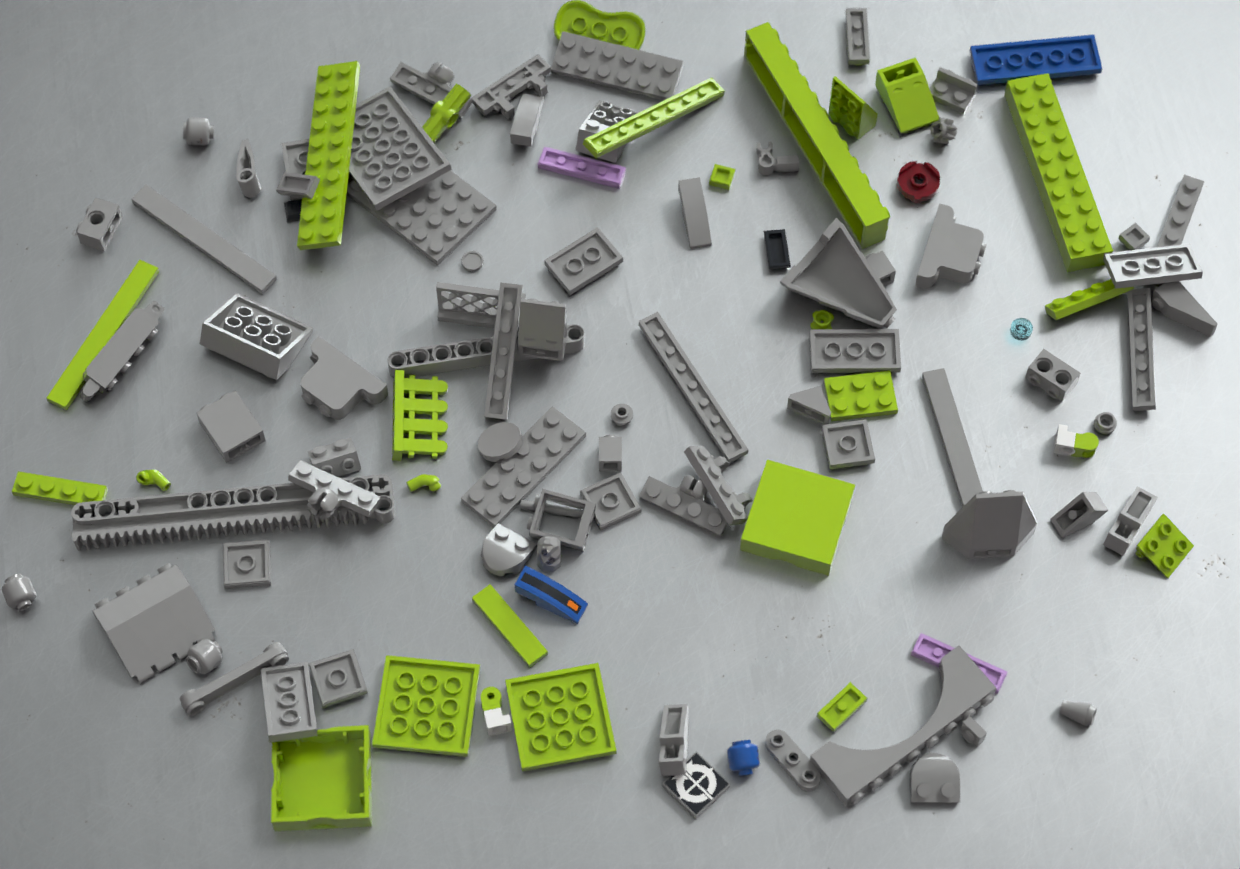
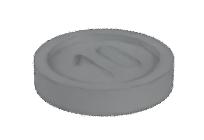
M468 251L462 256V266L465 270L475 272L482 268L483 256L479 252Z

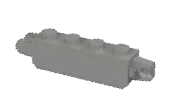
M153 301L144 310L142 308L135 309L85 369L83 379L86 381V384L79 395L82 400L90 401L97 392L102 394L105 389L110 391L118 381L115 378L118 373L124 374L130 367L131 363L129 360L133 355L138 357L145 347L142 344L145 340L151 341L157 334L158 319L164 308L156 301Z

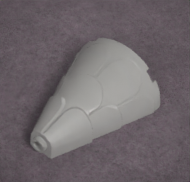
M837 218L822 233L818 242L796 266L794 265L780 281V284L790 291L813 299L819 304L845 313L847 317L882 329L883 326L888 328L896 319L893 315L897 309L879 277L875 276L846 227Z

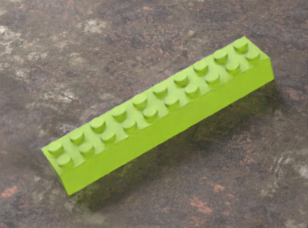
M1049 74L1007 81L1004 96L1067 273L1105 265L1104 253H1113V249Z

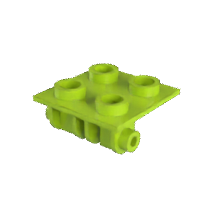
M1163 513L1137 544L1135 554L1139 558L1147 557L1166 578H1169L1194 545Z

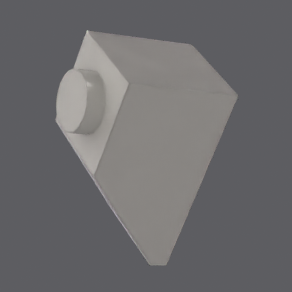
M1082 492L1050 520L1061 537L1065 538L1093 524L1108 509L1097 492Z

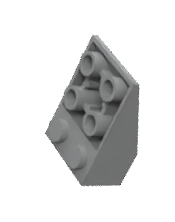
M599 101L579 128L575 151L593 156L583 145L584 139L637 114V112L632 111L630 108L615 106L607 101ZM625 145L598 158L616 163Z
M521 299L518 335L519 356L563 361L567 342L566 305L555 301L542 302L536 299Z

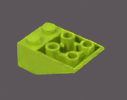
M916 57L877 70L875 86L901 134L939 121V115L928 82Z
M836 76L833 77L828 114L849 135H853L859 140L876 126L878 113Z

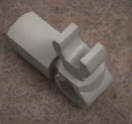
M760 142L757 143V154L759 155L758 171L760 174L767 176L776 170L777 172L799 171L798 156H781L774 159L772 155V142H769L767 149L761 148Z

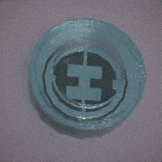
M1026 318L1015 319L1010 327L1011 335L1021 341L1030 338L1033 331L1032 323Z

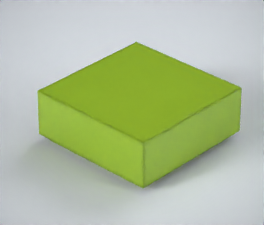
M715 164L709 185L730 190L736 169Z

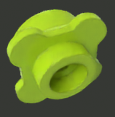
M825 310L813 312V322L810 324L812 330L832 329L831 321L834 320L833 314Z

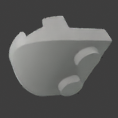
M497 523L485 537L480 557H482L483 566L495 575L504 576L505 573L513 572L514 575H517L523 570L526 561L536 551L537 544Z
M928 753L921 756L912 765L910 770L911 802H960V773L956 764L950 758L938 753Z

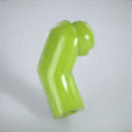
M155 469L140 471L136 475L137 482L142 485L156 484L162 491L168 490L171 486V483Z
M422 474L406 482L410 492L423 486H429L430 491L433 492L441 488L440 479L435 475Z

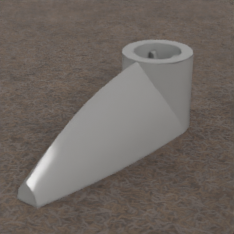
M246 139L242 140L240 145L236 178L243 194L246 197H254L260 193L262 188L256 176L249 140Z

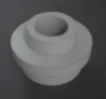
M617 404L611 410V419L617 425H627L633 419V410L627 404ZM619 412H625L626 414H625V415H619L618 413H619Z
M1103 412L1095 417L1094 427L1098 432L1110 434L1116 429L1117 421L1113 414ZM1106 422L1109 426H1104L1101 423Z

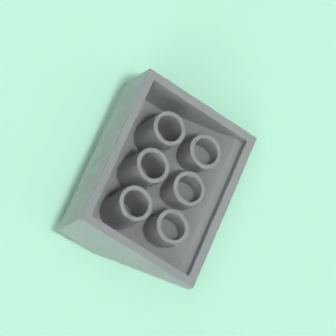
M236 293L203 322L199 344L277 380L288 370L313 332V328Z

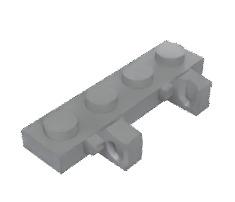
M537 54L473 96L472 104L484 116L494 110L496 113L501 111L509 119L515 115L514 107L510 104L511 98L526 88L529 90L533 88L540 96L548 93V86L544 82V76L551 73V66Z
M689 446L684 453L729 525L744 524L748 519L744 509L753 500L748 493L737 495L724 480L721 473L730 465L727 458L720 456L715 459L704 446Z

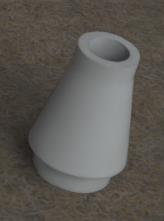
M1066 700L1062 701L1060 714L1084 726L1086 724H1093L1097 707L1092 706V703Z

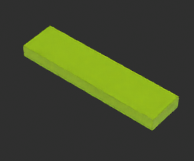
M491 584L472 597V601L529 668L548 655L546 648Z

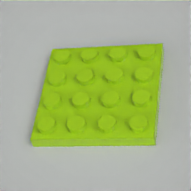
M386 655L372 742L373 748L468 757L480 664Z
M599 663L505 680L522 771L617 754Z

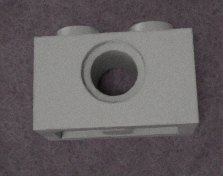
M95 197L92 205L90 204L86 209L85 218L78 224L76 229L80 243L105 251L123 217L120 206Z

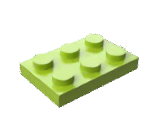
M890 371L824 378L827 404L831 411V422L898 413Z

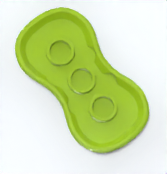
M572 0L563 4L558 10L554 21V34L559 41L563 31L640 50L645 38V23L637 14L628 11L603 12L581 0Z

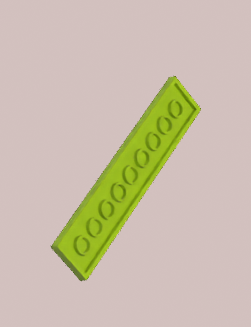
M358 61L318 66L305 175L316 176L320 179V182L312 199L302 198L297 240L299 250L341 246L360 64Z

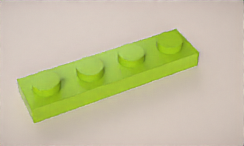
M1110 278V280L1102 283H1094L1090 288L1074 291L1067 297L1054 299L1052 303L1045 305V310L1048 315L1058 320L1134 289V286L1115 288Z
M19 471L12 489L14 496L68 505H76L81 502L103 501L108 491L105 485Z

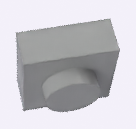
M1134 223L1123 231L1118 239L1129 250H1138L1149 242L1150 236L1138 224Z
M970 716L962 723L960 729L964 739L969 743L973 742L977 747L985 740L987 734Z

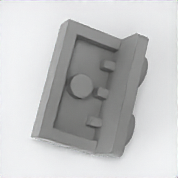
M351 438L340 439L335 443L318 446L308 451L312 466L336 477L361 470L357 451Z

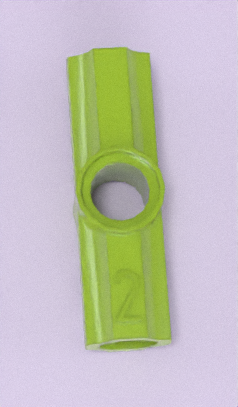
M457 83L443 101H438L433 106L429 119L422 126L434 143L446 128H450L455 124L459 116L458 112L472 96L464 87Z

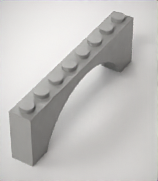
M960 645L941 658L939 670L942 688L939 704L929 721L914 735L898 744L873 750L847 748L829 741L810 755V761L819 770L822 779L845 807L850 803H853V805L863 799L866 791L870 788L872 790L877 789L883 783L882 779L888 775L894 776L902 769V764L906 761H914L919 757L922 749L926 746L928 748L933 747L939 741L938 737L944 733L950 734L957 728L958 722L962 719L966 720L969 716L972 717L978 707L981 705L986 707L994 700L993 696L996 687Z

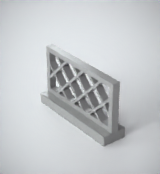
M437 282L438 321L495 329L499 290ZM522 294V299H526V294Z

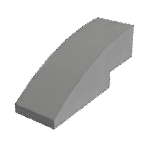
M523 93L510 132L511 144L532 147L544 96Z
M700 177L679 180L678 191L690 249L712 246Z
M1137 486L1109 531L1103 545L1124 556L1158 497Z
M688 704L664 705L659 738L661 743L659 766L662 776L686 774Z

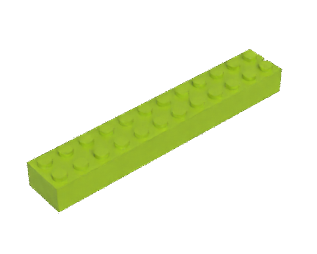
M769 22L746 30L745 58L862 249H865L885 240L890 219L888 209L882 206L877 191L872 190L867 175L859 169L857 159L851 156L846 141H842L836 125L830 122L826 109L820 106L817 94L809 88L807 78L799 72L797 62L789 56V50L785 44L781 43L777 30L772 28Z

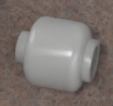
M190 117L183 124V139H186L189 145L206 146L209 143V138L213 139L214 126H209L210 123L207 118Z
M22 574L8 577L2 586V593L7 605L10 608H18L20 611L31 607V602L36 598V592L30 578L22 576Z
M203 639L188 650L187 664L193 672L207 674L221 664L222 648L215 641Z

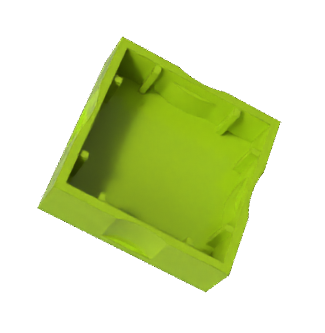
M767 459L741 537L740 551L768 559L786 561L796 567L829 576L842 527L845 525L853 499L855 484Z
M369 725L332 727L317 730L318 736L272 742L274 782L271 789V823L275 832L372 827L371 733Z

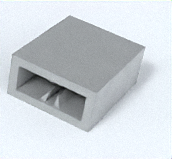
M236 390L232 393L224 394L218 401L211 405H205L200 411L196 412L200 425L226 463L266 441L262 428Z

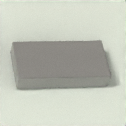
M284 172L276 192L280 195L312 199L320 179L311 175Z

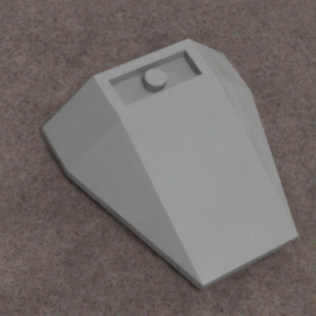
M1006 490L1002 493L984 491L975 494L944 525L942 539L968 559L1014 556L1034 534L1037 521L1023 491Z

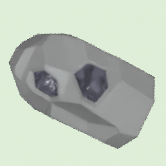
M542 537L537 542V566L543 572H554L561 567V542L556 537Z

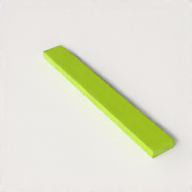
M711 77L584 139L583 145L595 158H598L724 96L725 90Z
M142 260L137 262L47 396L48 402L68 410L86 383L83 379L85 369L134 311L160 272L158 267Z

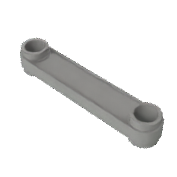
M279 642L270 644L262 654L198 690L192 689L185 692L180 697L183 709L189 716L199 714L204 710L206 704L260 675L261 668L285 665L289 660L288 653Z

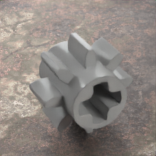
M939 117V121L932 124L930 134L935 137L934 142L948 145L949 140L955 139L957 127L953 125L954 120Z

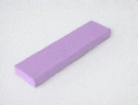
M548 147L543 148L538 162V168L618 189H620L626 173V167Z
M921 633L911 655L939 668L941 658L952 651L954 647ZM967 654L996 687L995 693L998 694L1008 672Z

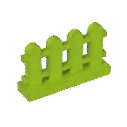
M395 370L392 418L393 461H401L403 453L408 454V458H414V454L431 455V459H437L438 455H444L447 452V443L443 440H438V435H444L447 432L448 424L443 420H438V415H444L447 412L448 404L443 400H438V395L446 394L448 384L443 380H438V376H432V380L415 379V375H409V378H404V370ZM404 393H409V398H404ZM415 394L432 395V400L415 399ZM404 413H409V417L404 418ZM415 414L432 415V420L415 419ZM403 433H408V438H403ZM415 434L431 435V440L414 439Z

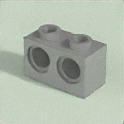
M1043 348L1028 367L1025 378L1032 385L1039 386L1045 390L1050 397L1063 402L1078 383L1081 373ZM1057 381H1061L1065 383V385H1061L1057 383Z

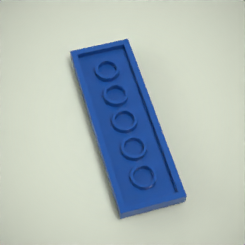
M1094 34L970 46V55L977 85L1006 83L1009 80L1046 73L1049 74L1050 78L1101 74L1103 69Z

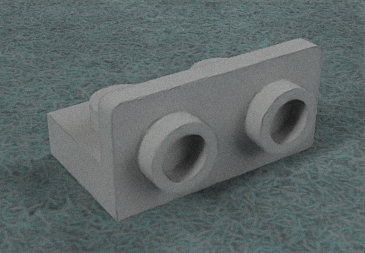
M940 67L930 87V91L934 101L965 114L975 97L977 83L971 79L961 77L951 70Z

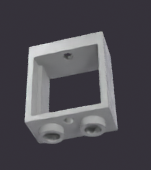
M542 489L541 494H537L534 500L533 507L536 508L534 517L530 516L527 529L530 530V536L537 539L556 537L560 540L562 546L584 552L596 511V503ZM547 501L584 510L575 541L539 531Z

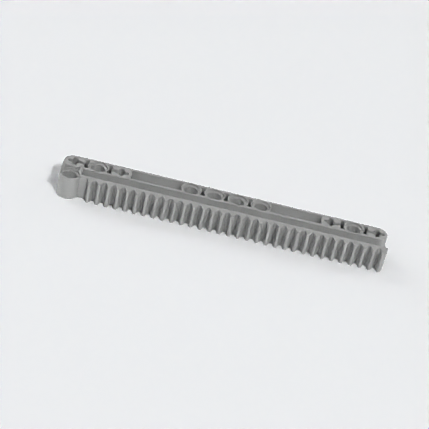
M386 475L341 478L380 496V504L370 517L364 516L345 506H340L327 519H319V516L324 512L322 510L316 517L309 512L307 504L313 492L294 483L81 502L76 504L71 510L73 518V533H71V537L77 550L80 551L82 545H85L86 549L90 550L92 544L95 545L96 549H99L102 543L105 548H108L110 543H113L114 547H118L119 542H122L124 547H126L129 541L132 542L133 546H136L138 540H141L142 544L145 545L147 539H150L152 544L155 543L156 538H159L160 542L164 543L166 537L169 538L170 542H173L176 536L179 541H182L184 536H187L188 540H192L193 535H196L198 540H200L202 534H205L207 539H210L212 533L215 534L216 538H219L221 532H224L225 536L228 537L230 531H233L234 535L238 536L240 530H242L244 535H247L248 530L256 534L257 530L261 529L264 534L267 528H270L272 533L275 532L276 527H279L280 531L283 532L285 526H288L290 531H293L295 525L298 526L299 530H302L304 524L307 525L308 529H311L314 523L317 528H320L322 523L330 527L331 522H334L336 527H338L340 521H343L345 526H348L350 520L353 521L354 525H357L359 519L362 520L363 524H366L368 518H376L378 522L386 524L395 517L394 491L392 481ZM268 497L273 498L271 501L268 502L263 501L265 498ZM243 500H250L246 504H241V501ZM220 502H227L223 506H218ZM197 504H204L201 508H194ZM383 507L389 508L387 511L384 512L379 511ZM107 512H111V514H110L109 516H107V517H102L103 514H105V513H107Z

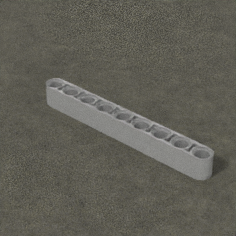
M577 324L567 325V342L564 354L579 352L585 346L584 329ZM517 335L514 362L536 359L534 357L519 356ZM494 336L392 352L387 359L389 373L394 378L395 370H404V378H409V375L418 377L490 366ZM572 337H578L579 339H577V340H572V339H570V338H572ZM485 350L491 351L490 353H483ZM462 354H469L465 357L460 356ZM440 357H446L444 360H439ZM419 360L424 361L423 363H416ZM395 364H403L399 367L394 366Z

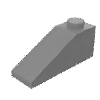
M1180 281L1164 283L1154 289L1151 297L1152 305L1165 317L1209 337L1214 335L1218 323Z

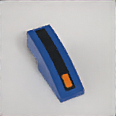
M526 565L515 583L516 593L536 601L537 606L576 624L579 623L588 607V603L578 595Z

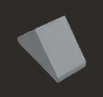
M821 386L790 394L787 409L823 425L830 423L831 411Z

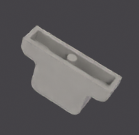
M939 203L915 283L917 287L930 288L937 282L938 277L965 284L972 280L973 274L978 275L981 262L978 261L979 256H984L987 245L983 243L984 234L979 229L955 223L954 210L950 206Z
M318 336L312 342V355L310 359L314 365L301 378L302 398L308 404L316 405L323 415L340 420L345 418L361 400H366L372 404H380L388 396L387 385L324 339Z

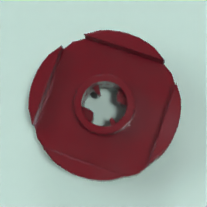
M911 161L900 169L897 187L904 197L910 199L915 204H920L933 198L938 193L940 173L936 167L928 162L922 164L917 163V161ZM918 178L919 180L921 178L923 182L922 184H916L914 179Z

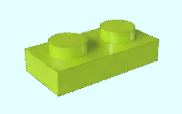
M850 682L817 713V717L835 732L867 702V697Z

